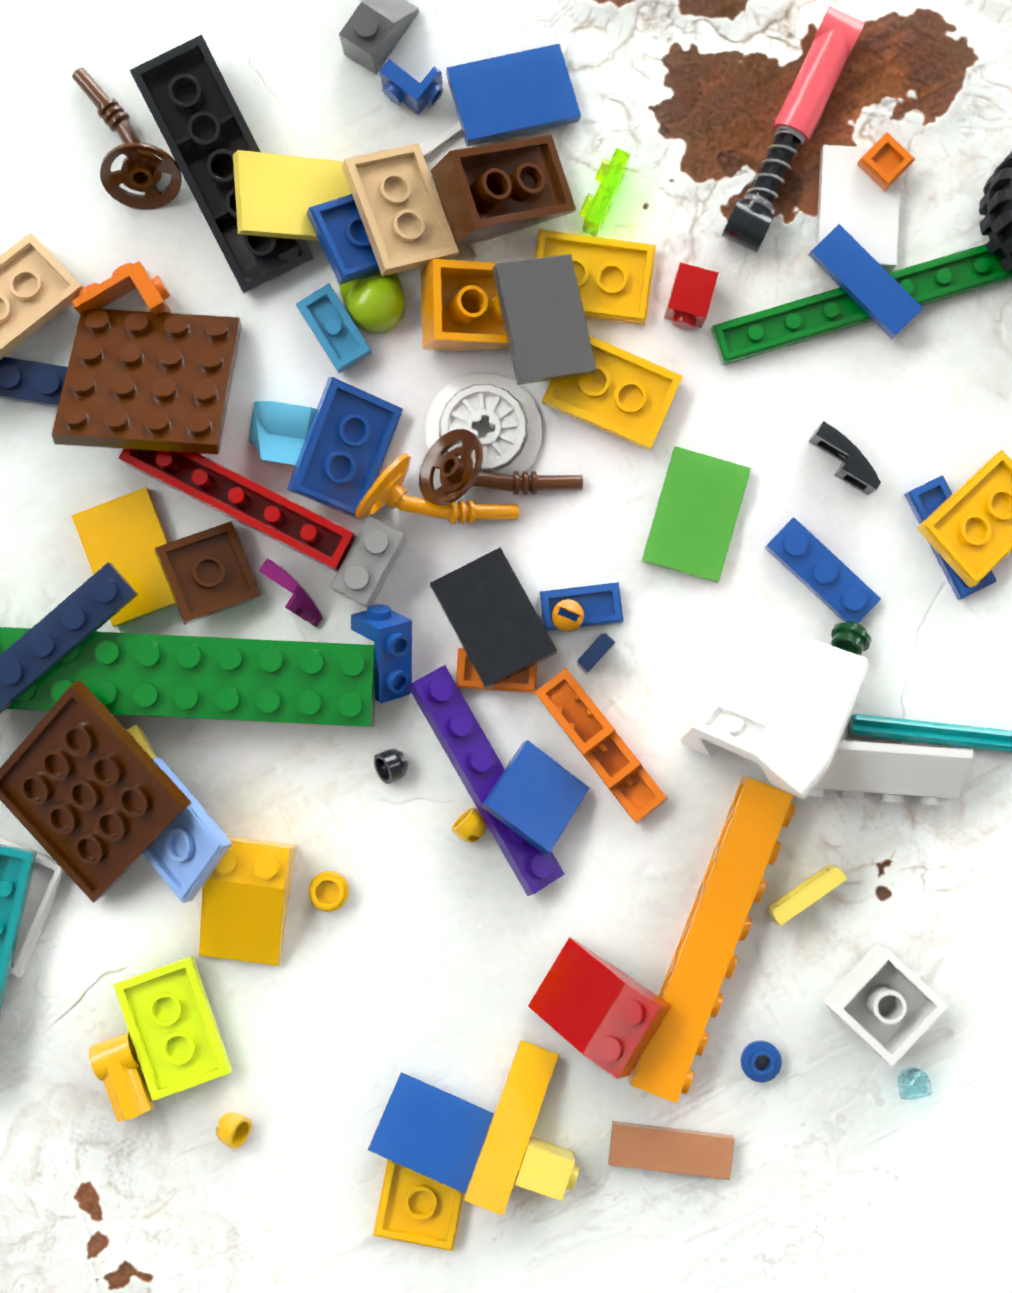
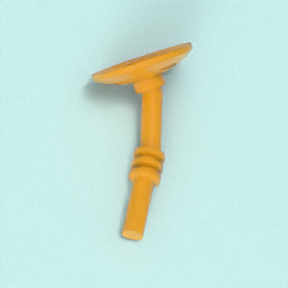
M404 453L393 461L379 476L360 502L355 513L356 517L363 519L388 505L391 509L396 507L401 511L449 520L450 524H456L457 521L459 524H464L465 521L467 524H473L474 520H517L519 517V507L517 504H474L473 500H467L466 503L464 500H459L458 503L455 501L448 505L439 506L432 504L426 499L406 495L408 491L402 484L409 470L411 457Z

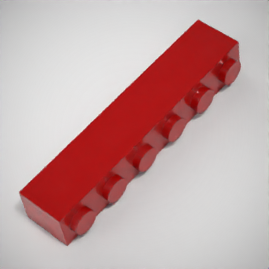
M123 449L118 459L133 469L335 572H338L357 537L354 532L198 453Z

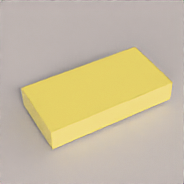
M828 864L769 905L766 911L773 921L781 926L846 881L847 877L840 867Z

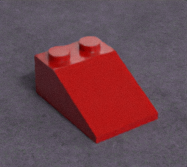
M572 937L568 938L528 1005L532 1011L582 1055L616 1079L631 1074L672 1006Z

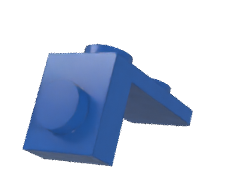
M383 604L371 605L367 607L366 611L351 614V630L374 642L375 700L384 703L410 695L411 692L408 685L412 683V620Z

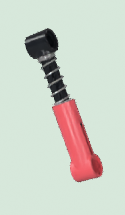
M830 6L828 7L811 44L812 46L773 125V131L775 132L773 134L774 143L766 149L768 156L760 162L761 171L753 177V188L747 190L744 199H738L721 235L722 237L758 252L775 216L772 214V201L779 198L776 194L780 184H785L783 178L786 171L792 169L790 163L793 156L798 155L796 151L798 146L809 143L825 109L828 98L865 22Z

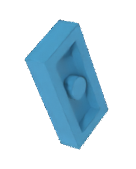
M329 283L296 303L298 310L338 373L343 372L372 354L367 342Z

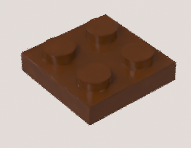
M232 521L155 547L156 556L184 625L252 601L261 596Z

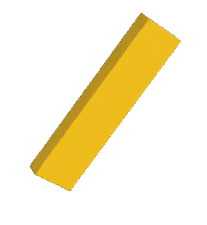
M520 1040L466 1190L464 1201L500 1215L504 1214L559 1054Z

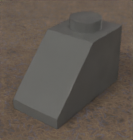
M406 0L361 1L339 33L344 55L376 75L419 13V8Z

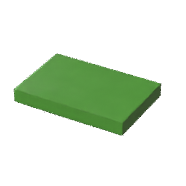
M674 446L641 562L718 583L751 468Z

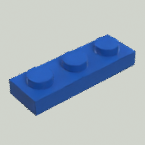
M794 517L764 547L844 623L847 621L859 623L881 600L872 589Z

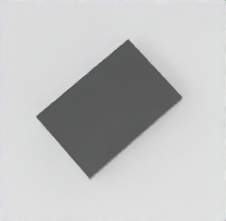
M571 254L496 263L492 270L517 385L593 374L597 369Z

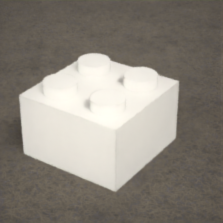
M876 943L822 1001L892 1067L949 1007L894 953L879 943Z

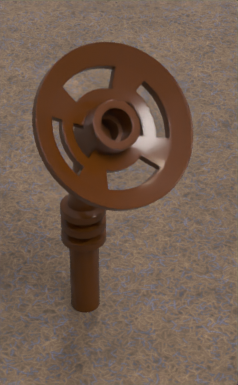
M83 67L75 70L72 74V79L98 108L97 113L99 117L103 119L111 131L118 133L124 143L109 151L101 163L100 179L104 189L119 203L135 209H156L173 201L180 191L182 180L181 171L176 161L164 150L150 144L141 143L129 122L130 116L124 112V109L117 100L110 99ZM121 154L125 155L126 158L122 162L121 170L111 172L114 160ZM162 172L171 174L169 185L160 192L156 184L160 181ZM123 183L134 191L145 192V195L131 193L119 185Z
M466 429L452 430L440 437L427 452L419 473V487L423 497L432 504L439 506L457 501L471 486L512 491L514 495H518L520 491L523 495H527L528 491L531 492V495H536L537 491L583 490L582 475H537L536 471H531L530 475H528L527 471H523L521 475H519L518 471H514L513 475L480 471L483 460L482 445L479 438ZM458 443H462V447H457L448 452L445 456L443 455L452 446ZM473 450L475 451V466H474V469H473V460H472V457H471V454H472ZM435 468L440 469V482L442 484L437 490L434 489L433 485Z

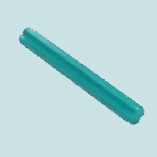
M864 714L851 715L849 722V732L855 736L1012 753L1011 730Z

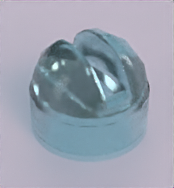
M908 1067L900 1073L898 1077V1090L901 1099H917L933 1094L930 1079L923 1070Z

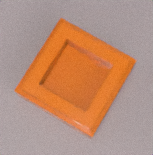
M886 132L859 159L857 165L886 191L913 164L915 158Z

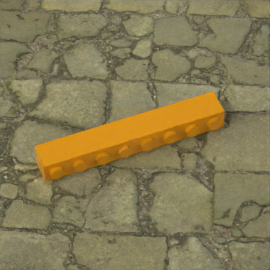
M741 777L659 993V997L672 1006L628 1076L631 1086L676 1104L681 1093L685 1095L688 1093L694 1077V1071L690 1070L695 1054L698 1056L702 1055L708 1041L709 1033L704 1031L710 1016L714 1018L717 1016L723 1001V994L719 993L724 978L730 979L737 964L738 957L733 955L739 940L745 941L750 931L752 918L748 917L753 902L759 903L764 894L767 881L762 879L767 864L773 865L779 854L781 843L776 841L781 827H788L793 817L795 805L791 803L792 794L749 777Z

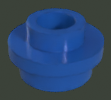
M758 1040L751 1042L744 1048L740 1063L743 1072L748 1078L755 1082L763 1083L774 1079L778 1075L782 1059L779 1051L773 1044ZM761 1055L767 1056L769 1059L768 1065L763 1069L756 1068V1058Z

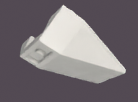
M805 636L719 696L702 712L681 737L680 741L683 745L709 757H712L719 747H722L760 764L772 785L804 799L830 766L870 663L865 657Z

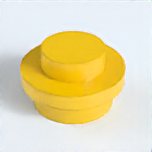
M335 871L319 873L312 879L309 885V898L312 904L322 911L331 912L338 910L346 903L349 897L347 880Z

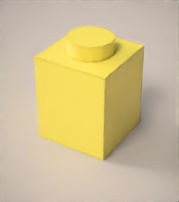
M530 1137L515 1185L562 1201L566 1189L570 1191L574 1189L580 1167L574 1165V1151Z

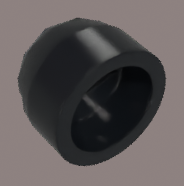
M389 749L374 756L376 772L384 783L390 784L406 774L409 763L408 761L402 762L401 757L404 755L402 751Z

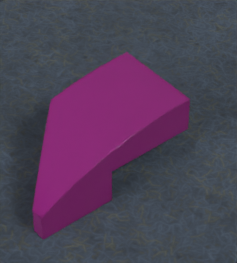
M267 558L259 572L293 593L285 608L317 628L323 620V616L313 599L289 573Z

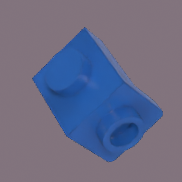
M390 59L379 71L383 87L382 91L386 97L396 105L405 104L417 115L426 106L432 107L442 95V72L436 66L431 69L421 83Z

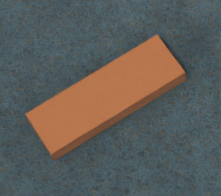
M612 1121L608 1165L730 1180L735 1139L732 1135Z

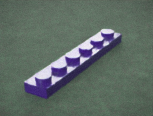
M443 665L408 685L410 692L526 895H534L565 875L552 851L544 855L481 807L505 769L447 667Z

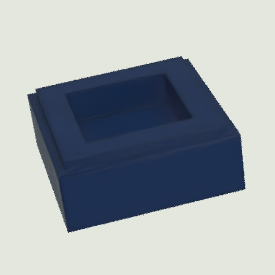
M602 633L576 661V665L587 674L613 646L615 641L606 633Z

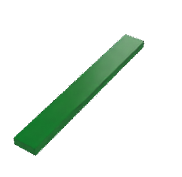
M986 244L889 273L921 306L1012 280V268L1005 272L998 265L1002 260L997 254L991 255ZM839 287L712 325L711 332L721 364L724 366L873 320Z

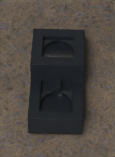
M823 421L816 428L808 442L842 462L834 476L866 495L876 491L881 482L867 458L846 436Z

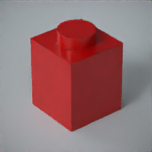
M680 262L664 318L672 320L671 324L681 329L693 330L695 327L702 328L708 314L719 272Z

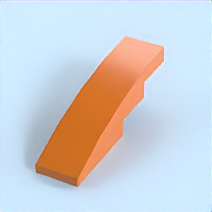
M567 668L563 669L534 692L636 824L668 800Z

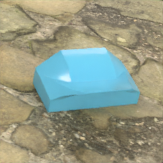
M254 401L248 441L256 446L260 460L296 465L316 409L275 401Z

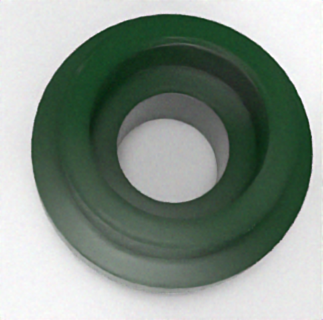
M853 621L838 623L834 625L831 631L833 638L831 641L832 646L859 656L869 648L872 641L866 629L861 624Z

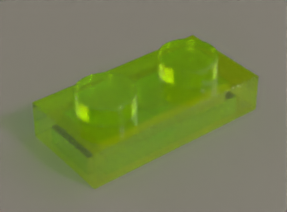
M616 147L611 160L603 159L595 181L600 182L594 196L588 193L580 210L579 216L584 218L582 232L594 237L598 236L628 169L630 153Z

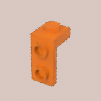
M140 261L134 264L126 263L118 267L112 273L111 278L101 284L93 283L84 287L78 293V297L71 301L75 310L81 315V313L92 308L102 309L137 288L154 315L172 312L165 301L171 295L158 275L151 278Z

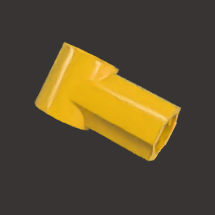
M127 1032L91 1045L89 1048V1058L96 1077L100 1081H104L117 1122L132 1119L151 1110L153 1105L140 1070L141 1066L130 1033Z

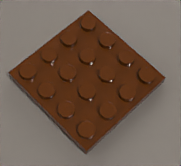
M97 308L81 313L51 434L54 443L58 445L219 455L241 333L240 317L159 313L154 315L152 312Z
M81 680L72 684L0 768V801L93 903L102 898L192 804L189 798Z

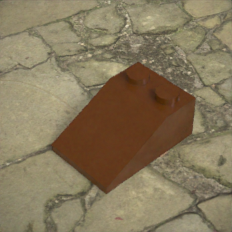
M552 134L451 150L430 170L457 246L490 240L573 213L576 210Z

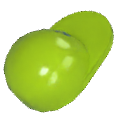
M379 271L339 285L348 314L355 325L361 330L372 334L386 333L395 328L402 320L406 309V302L397 273L382 276Z

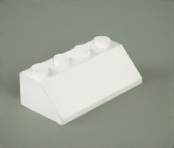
M839 740L829 768L806 796L824 797L825 789L840 790V798L865 800V792L881 793L880 801L905 803V795L921 796L920 804L945 806L946 798L959 799L973 759V750Z

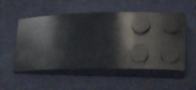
M202 34L129 70L243 294L313 260L314 257L305 240L238 234L233 154L237 150L261 151Z

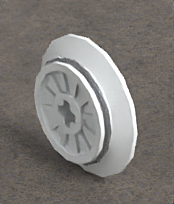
M471 373L450 382L434 398L425 420L428 450L440 437L452 430L466 429L478 437V431L473 429V426H480L482 420L489 421V428L494 429V433L488 432L484 439L479 438L483 449L480 471L513 475L514 471H518L519 475H521L523 471H526L533 464L542 442V419L532 396L520 385H517L516 381L496 373ZM458 443L452 446L443 455L445 456L448 452L457 447H462V443ZM473 450V452H472V454H471V457H472V460H473V469H474V466H475V451ZM471 486L472 489H491Z

